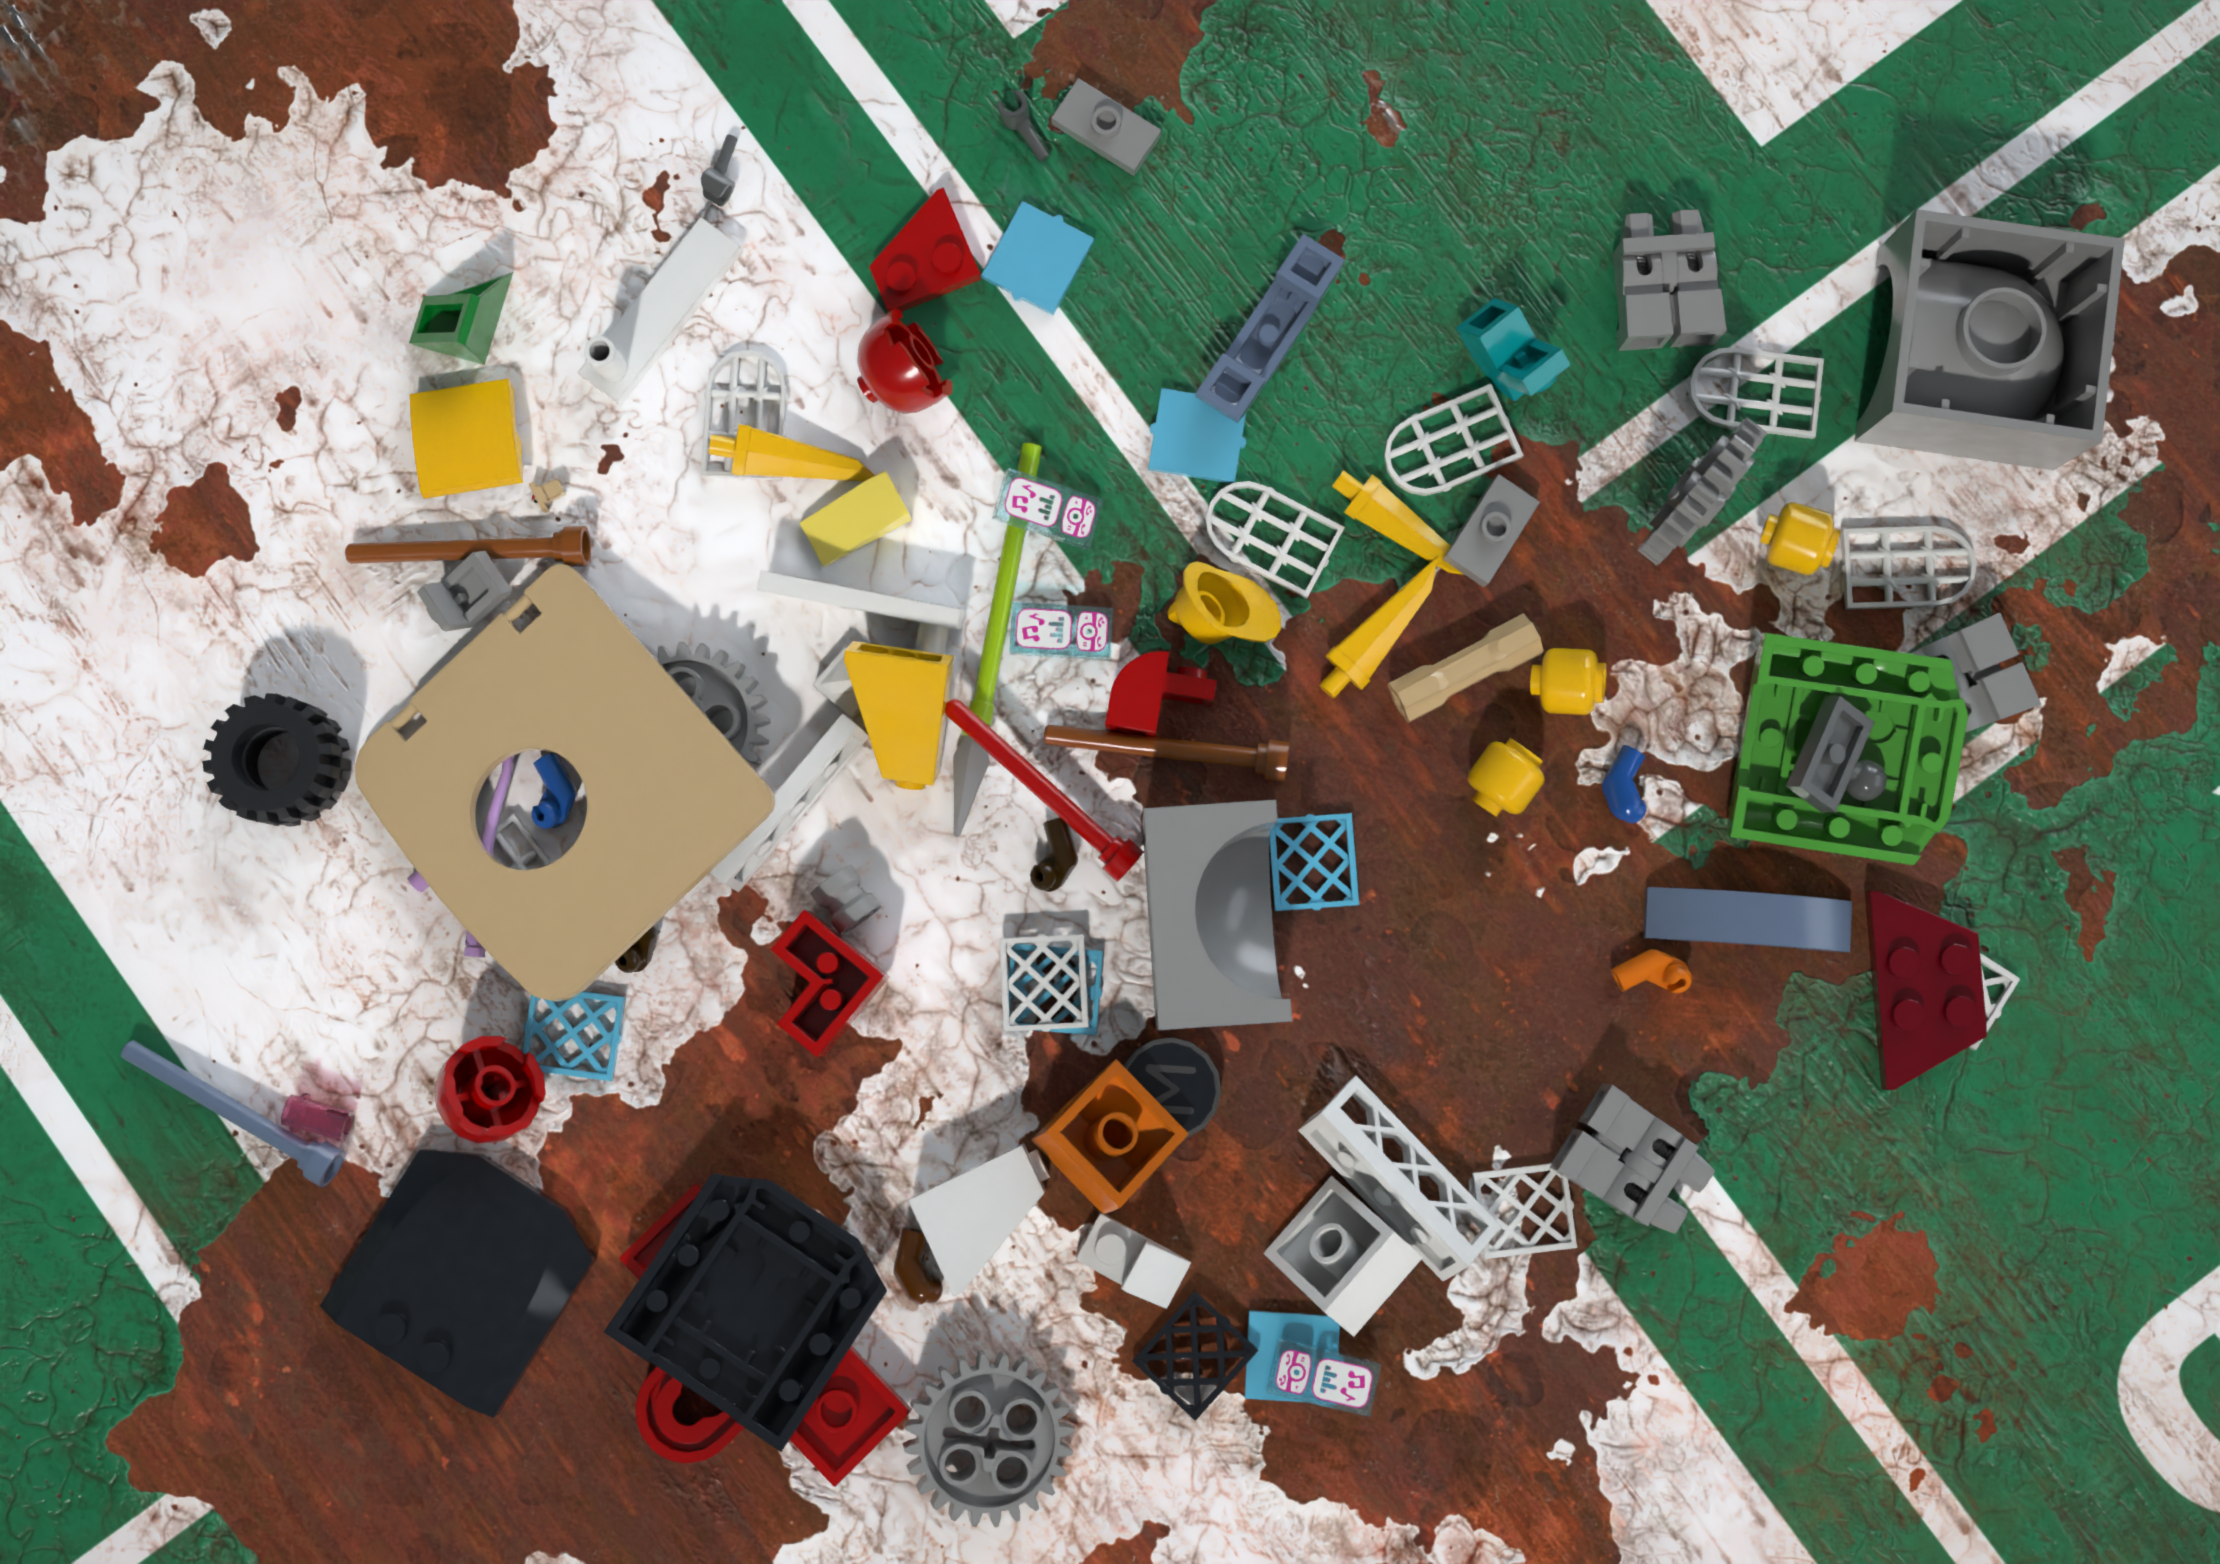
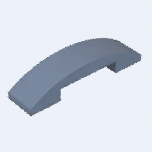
M1302 234L1277 271L1274 282L1225 354L1222 353L1197 390L1195 397L1238 423L1296 342L1344 265L1345 259L1305 234Z
M1646 887L1643 938L1788 947L1802 950L1849 953L1852 901L1757 892Z

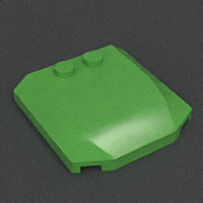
M1762 632L1753 666L1729 806L1728 835L1740 839L1915 865L1921 857L1919 854L1936 832L1941 831L1950 819L1968 712L1964 699L1960 698L1954 679L1952 661L1950 659ZM1840 695L1874 721L1858 761L1872 760L1882 766L1887 776V784L1879 797L1869 801L1855 799L1845 790L1836 812H1820L1788 789L1786 784L1825 696Z

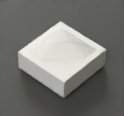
M845 646L812 685L853 719L860 709L844 663V654L847 649Z

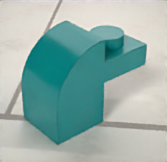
M1493 298L1456 327L1458 334L1476 364L1495 387L1513 401H1516L1524 394L1532 396L1535 393L1546 390L1556 381L1557 375L1570 366L1561 348L1536 339L1518 306L1497 298Z

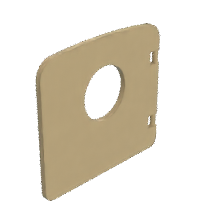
M557 564L548 568L504 614L500 613L409 699L410 702L393 719L386 721L374 732L359 750L355 763L358 788L383 826L434 893L466 930L524 989L537 998L554 1002L572 999L585 991L770 816L775 806V796L768 784L581 574L565 564ZM534 604L541 614L520 632L513 622ZM420 712L427 722L406 740L399 730L413 716ZM531 750L554 752L568 760L577 770L583 781L587 797V813L584 826L573 846L555 862L532 870L509 868L489 854L479 837L475 816L480 790L490 773L509 757Z

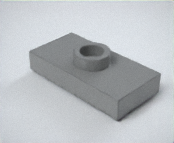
M1079 78L1051 118L1053 126L1132 176L1136 175L1161 138V130Z
M1498 474L1487 487L1442 560L1482 587H1485L1490 583L1540 502Z

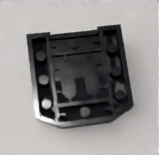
M425 1148L420 1149L320 1304V1307L336 1324L469 1409L494 1418L501 1412L597 1257L592 1248L588 1249L575 1226L577 1222L567 1207L484 1154L437 1151V1149Z
M712 1173L604 1330V1333L645 1361L659 1367L737 1420V1423L782 1452L885 1296L887 1289L858 1238L773 1181Z

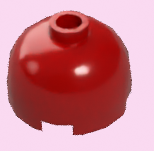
M894 309L878 319L865 331L858 346L857 364L861 376L857 378V382L863 394L872 403L879 400L885 407L902 414L917 413L939 403L952 394L953 385L949 379L942 382L935 366L943 364L944 361L930 338L915 321L908 326L900 321L903 318L902 311Z
M480 1036L462 1044L442 1065L434 1087L436 1108L445 1125L459 1137L478 1144L498 1143L526 1129L537 1115L539 1105L544 1101L546 1095L544 1074L535 1057L530 1052L524 1054L516 1046L504 1042L507 1038L502 1036Z

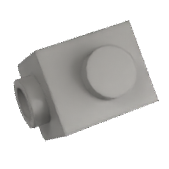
M486 551L472 552L443 581L424 584L417 591L426 606L430 618L445 632L475 627L513 592Z

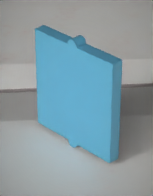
M1022 201L981 274V278L1011 293L1015 302L1024 300L1054 316L1095 239L1064 223L1061 215L1053 217Z
M1161 388L1156 423L1150 425V433L1154 436L1148 470L1230 484L1235 483L1240 449L1246 446V439L1242 437L1246 413L1237 423L1195 397L1196 393Z
M1249 1310L1247 1339L1259 1351L1246 1364L1244 1398L1336 1404L1316 1398L1312 1392V1384L1317 1364L1322 1359L1328 1358L1343 1362L1342 1356L1338 1354L1340 1325L1328 1315ZM1287 1350L1308 1353L1311 1357L1309 1380L1306 1389L1300 1395L1280 1390L1276 1384L1279 1360L1281 1355ZM1326 1365L1325 1370H1329L1330 1366ZM1294 1370V1374L1299 1375V1370ZM1324 1371L1325 1376L1336 1377V1373ZM1323 1376L1322 1381L1329 1382L1330 1378ZM1322 1382L1321 1387L1335 1390L1336 1385ZM1321 1388L1320 1392L1324 1393L1325 1388Z

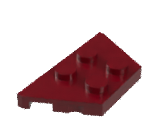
M1880 891L1865 892L1881 1089L1895 1090L1987 1037L1979 934Z

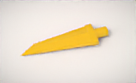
M739 424L737 438L711 434L708 454L732 458L731 474L860 482L875 476L856 458L759 430L750 425Z
M1343 470L1332 487L1352 501L1345 510V514L1352 519L1359 520L1429 562L1438 556L1436 566L1451 574L1464 575L1442 560L1450 545L1381 483V480L1372 474L1363 485Z
M1438 556L1336 647L1333 646L1325 655L1335 668L1319 686L1330 697L1335 698L1350 681L1360 690L1370 682L1369 678L1432 591Z

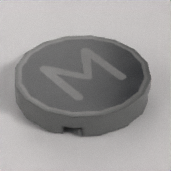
M1173 1037L1151 1040L1136 1049L1124 1064V1067L1189 1133L1185 1139L1204 1129L1216 1113L1221 1095L1219 1073L1209 1055L1192 1042Z

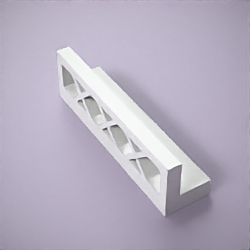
M1357 1076L1350 1079L1325 1107L1311 1116L1298 1130L1376 1213L1423 1257L1421 1260L1442 1281L1468 1268L1502 1227ZM1351 1096L1366 1110L1367 1125L1355 1124L1341 1109L1342 1105ZM1382 1138H1393L1402 1147L1404 1163L1392 1162L1383 1153ZM1418 1175L1429 1176L1438 1185L1440 1201H1429L1420 1192ZM1455 1213L1466 1214L1481 1230L1471 1243L1457 1230Z

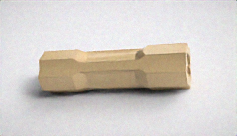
M1523 613L1490 630L1480 641L1434 665H1423L1388 683L1387 686L1392 700L1406 722L1410 723L1441 707L1452 695L1496 672L1510 671L1543 654L1544 649L1541 637L1533 623Z

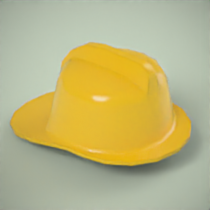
M1199 561L1190 563L1183 572V586L1177 593L1175 602L1167 612L1169 620L1183 626L1194 639L1207 645L1216 644L1231 637L1265 643L1274 639L1281 630L1280 612L1277 604L1267 591L1256 582L1243 576L1214 568Z

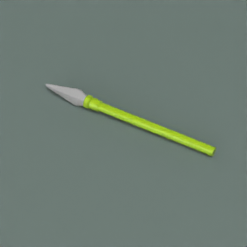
M1033 443L1022 444L1016 478L1020 477L1033 482L1036 481L1042 450L1041 446ZM1010 514L1007 520L973 701H970L969 709L989 727L992 726L994 705L992 704L1028 522ZM963 730L962 735L964 737L953 756V834L955 837L961 835L990 763L989 754Z

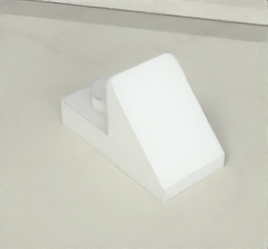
M1101 1212L1075 1259L1117 1282L1125 1292L1165 1309L1169 1306L1191 1264V1261Z

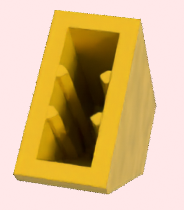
M853 641L845 650L844 663L882 778L895 780L897 787L908 790L925 789V785L933 786L940 774L947 718L945 707L949 701L954 656Z

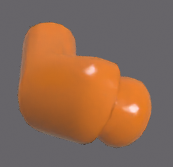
M1657 949L1647 950L1611 969L1612 976L1622 992L1645 980L1668 989L1672 993L1679 994L1688 990L1692 984V974L1686 963Z

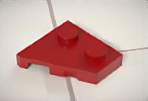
M944 187L936 190L869 266L887 312L894 309H899L903 312L981 280L979 269Z

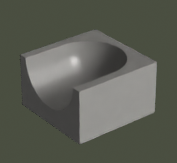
M1916 209L1877 251L1875 268L1889 270L1892 278V319L1880 377L1867 409L1856 422L1854 442L2047 470H2055L2101 443L2125 239Z
M1276 800L1144 808L1142 830L1155 1025L1157 1030L1292 1021L1291 999H1282L1272 924L1269 842L1270 832L1278 822Z

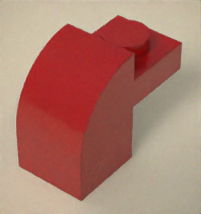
M1156 651L1143 654L1125 665L1117 675L1110 693L1105 728L1107 731L1156 737L1162 699L1212 707L1217 680L1207 679V671L1192 667H1177L1176 674L1167 672L1169 652Z

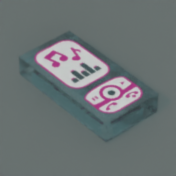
M1008 468L1004 473L992 519L1087 550L1091 547L1103 499Z
M1012 602L1009 653L1010 655L1111 660L1113 608Z
M1278 1339L1267 1385V1393L1370 1417L1381 1364L1376 1361Z

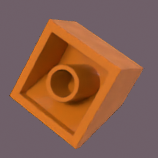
M1115 1059L1069 1100L1031 1141L1102 1214H1106L1121 1208L1189 1133Z

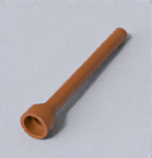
M586 526L563 527L562 532H554L553 537L351 543L345 548V557L350 564L465 560L472 552L486 551L491 559L554 557L555 562H563L570 567H585L590 564L591 539Z
M1049 724L1045 727L1044 743L1046 745L1255 768V774L1265 775L1264 780L1285 782L1289 751L1288 741L1269 739L1268 744L1258 743V748Z

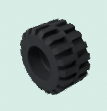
M266 693L265 699L256 695L244 698L245 707L232 704L224 710L229 718L226 721L216 719L211 727L212 730L217 732L214 741L205 740L203 750L211 752V760L202 761L203 772L213 774L214 779L207 782L211 793L222 795L218 801L228 810L237 811V816L247 820L274 826L284 825L292 827L301 825V820L312 822L320 818L319 808L330 810L338 802L332 795L335 790L345 791L348 782L340 779L342 771H351L352 760L343 758L342 752L350 750L347 739L337 735L342 728L336 721L327 718L328 713L295 698L273 693ZM289 732L298 747L299 760L297 768L285 784L268 790L262 783L258 773L260 752L270 739L281 733Z

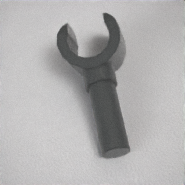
M1015 90V98L1020 107L1017 111H1006L1000 100L998 101V109L1003 125L1008 129L1018 130L1039 162L1044 161L1050 155L1029 121L1030 111L1025 95L1021 91Z
M730 134L726 135L713 168H707L701 176L703 196L720 207L728 202L735 187V182L725 176L738 141L735 136Z

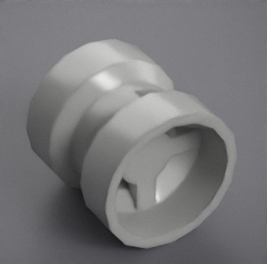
M852 864L831 875L810 893L820 907L827 908L831 913V924L840 936L863 923L882 907L872 893L865 892L863 888L860 889L858 887L861 877Z

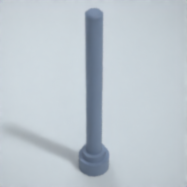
M132 1040L123 1046L121 1058L297 1160V1167L303 1170V1177L319 1187L327 1186L343 1165L346 1152L330 1142L319 1143L315 1140L308 1143L138 1042Z

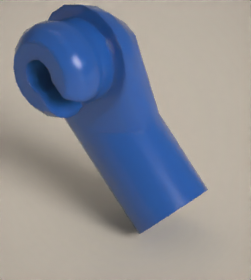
M1623 745L1602 781V791L1610 812L1616 818L1634 824L1645 816L1647 810L1646 803L1641 799L1633 781L1646 757L1638 750L1628 745Z
M552 752L533 763L546 788L539 805L533 806L531 817L536 826L543 829L560 827L568 819L577 795L576 787L557 753Z

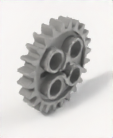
M1747 417L1734 429L1729 437L1722 435L1705 456L1697 457L1678 479L1677 484L1672 487L1666 496L1668 500L1649 522L1653 528L1639 546L1638 551L1655 565H1658L1677 546L1682 548L1698 528L1706 527L1726 504L1725 501L1731 497L1737 488L1735 485L1754 463L1755 459L1751 456L1761 444L1767 432Z
M684 642L678 643L676 656H672L664 646H658V662L677 683L684 678H694L696 690L691 699L711 722L719 712L731 711L734 719L733 725L723 735L747 762L761 764L762 759L752 752L754 745H768L770 740L758 734L757 728L770 724L771 719L756 713L757 709L768 703L767 698L762 695H750L759 684L758 680L753 676L740 680L746 666L740 661H736L727 667L729 654L721 649L710 660V648L704 643L698 645L694 656L691 654L689 646Z
M978 1350L976 1365L970 1367L962 1355L957 1356L958 1372L951 1374L945 1367L940 1365L938 1371L942 1382L938 1386L925 1380L922 1382V1386L929 1396L927 1401L911 1399L910 1405L920 1417L919 1419L905 1420L903 1425L905 1430L916 1435V1438L902 1443L905 1453L918 1455V1457L906 1465L910 1475L925 1473L916 1484L919 1493L924 1494L935 1489L930 1501L932 1507L938 1510L949 1501L948 1514L953 1521H956L964 1510H968V1517L972 1527H977L983 1513H988L993 1526L999 1527L1001 1511L1008 1510L1011 1517L1018 1522L1020 1521L1019 1505L1025 1502L1033 1510H1039L1035 1494L1041 1490L1053 1496L1055 1491L1048 1481L1050 1475L1065 1477L1067 1474L1065 1469L1057 1462V1458L1073 1455V1450L1069 1445L1061 1442L1060 1438L1073 1434L1074 1428L1070 1423L1060 1422L1058 1419L1070 1411L1069 1406L1065 1402L1051 1403L1061 1390L1055 1383L1040 1388L1045 1380L1046 1373L1039 1367L1027 1376L1028 1361L1022 1356L1011 1368L1009 1367L1008 1355L1005 1351L1000 1350L995 1363L989 1364L984 1351ZM966 1396L979 1398L980 1408L974 1417L960 1419L955 1416L954 1409L962 1398ZM1018 1404L1031 1406L1030 1418L1024 1425L1011 1427L1006 1424L1008 1411L1013 1406ZM949 1427L976 1436H987L989 1428H994L999 1438L1003 1440L1026 1441L1029 1439L1033 1440L1034 1444L1031 1448H1022L1009 1442L994 1439L990 1440L988 1448H983L978 1438L974 1436L951 1435L948 1437L943 1435V1430ZM957 1449L969 1451L971 1459L965 1469L952 1472L945 1468L946 1458L951 1452ZM1017 1457L1022 1460L1021 1469L1015 1477L1011 1479L997 1477L998 1465L1004 1459Z

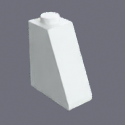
M1022 1143L908 1200L953 1297L966 1289L1045 1193L1046 1188L1042 1181L1050 1178V1175L1037 1149L1029 1153L1025 1144Z

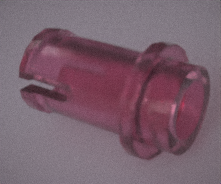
M303 1092L300 1096H289L282 1111L281 1124L289 1126V1131L295 1134L300 1130L344 1142L346 1134H349L353 1123L354 1111L311 1100L310 1094Z

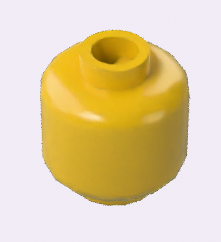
M1789 502L1781 509L1778 516L1768 514L1759 543L1768 545L1766 557L1771 565L1809 576L1814 574L1819 567L1828 568L1836 550L1841 529L1834 528V518L1829 512L1800 503Z
M1549 649L1543 657L1542 665H1532L1530 679L1531 695H1540L1541 705L1548 713L1587 715L1594 710L1596 703H1604L1607 677L1606 663L1598 662L1596 653L1589 649Z
M1509 738L1506 744L1502 742L1490 743L1467 775L1469 784L1477 791L1472 800L1495 817L1499 815L1502 809L1510 814H1521L1544 784L1545 776L1539 769L1543 761L1511 738Z

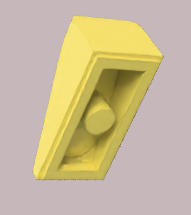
M884 470L801 521L800 525L822 566L826 567L912 521L889 475Z

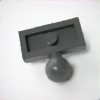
M1840 695L1825 696L1786 787L1820 812H1836L1845 790L1852 797L1861 801H1869L1879 797L1887 784V776L1884 769L1872 760L1858 761L1874 721Z

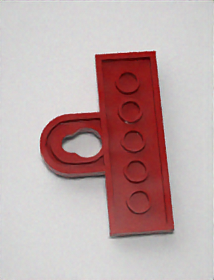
M698 1183L694 1184L619 1257L621 1262L638 1280L702 1189ZM851 1346L790 1441L836 1487L911 1412L912 1408L861 1354ZM656 1367L647 1376L639 1390L636 1401V1421L643 1439L658 1455L678 1463L701 1462L719 1453L744 1429L743 1426L737 1423V1420L724 1411L718 1415L704 1416L695 1424L688 1425L680 1422L674 1415L673 1408L675 1401L682 1394L683 1384L659 1367Z

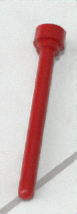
M952 699L946 703L945 714L1094 847L1100 853L1097 858L1104 863L1102 869L1116 882L1138 861L1144 851L1130 838L1126 841L1119 835L1113 838L960 700Z

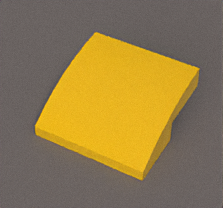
M509 378L409 394L414 457L420 493L424 499L523 483L522 442L516 432L514 389Z

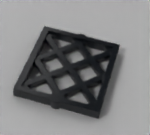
M1195 1290L1137 1354L1132 1362L1160 1387V1391L1163 1394L1168 1395L1196 1421L1259 1349L1231 1324L1227 1316L1219 1313ZM1196 1306H1203L1216 1318V1325H1197ZM1190 1307V1326H1172ZM1230 1331L1243 1343V1350L1224 1351L1223 1332ZM1198 1332H1216L1217 1351H1199ZM1172 1333H1191L1192 1352H1173ZM1165 1334L1166 1353H1148ZM1243 1357L1226 1376L1225 1358ZM1218 1358L1219 1377L1200 1378L1199 1359ZM1192 1359L1193 1378L1174 1379L1173 1360ZM1166 1360L1167 1379H1160L1148 1367V1361ZM1193 1385L1194 1404L1188 1405L1175 1393V1386ZM1200 1385H1218L1201 1404Z

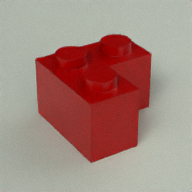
M805 909L770 949L810 982L808 987L778 1021L777 1025L816 1057H824L890 978L888 974L817 915Z

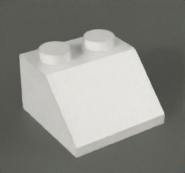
M1333 1176L1325 1182L1263 1253L1323 1312L1353 1337L1423 1258Z

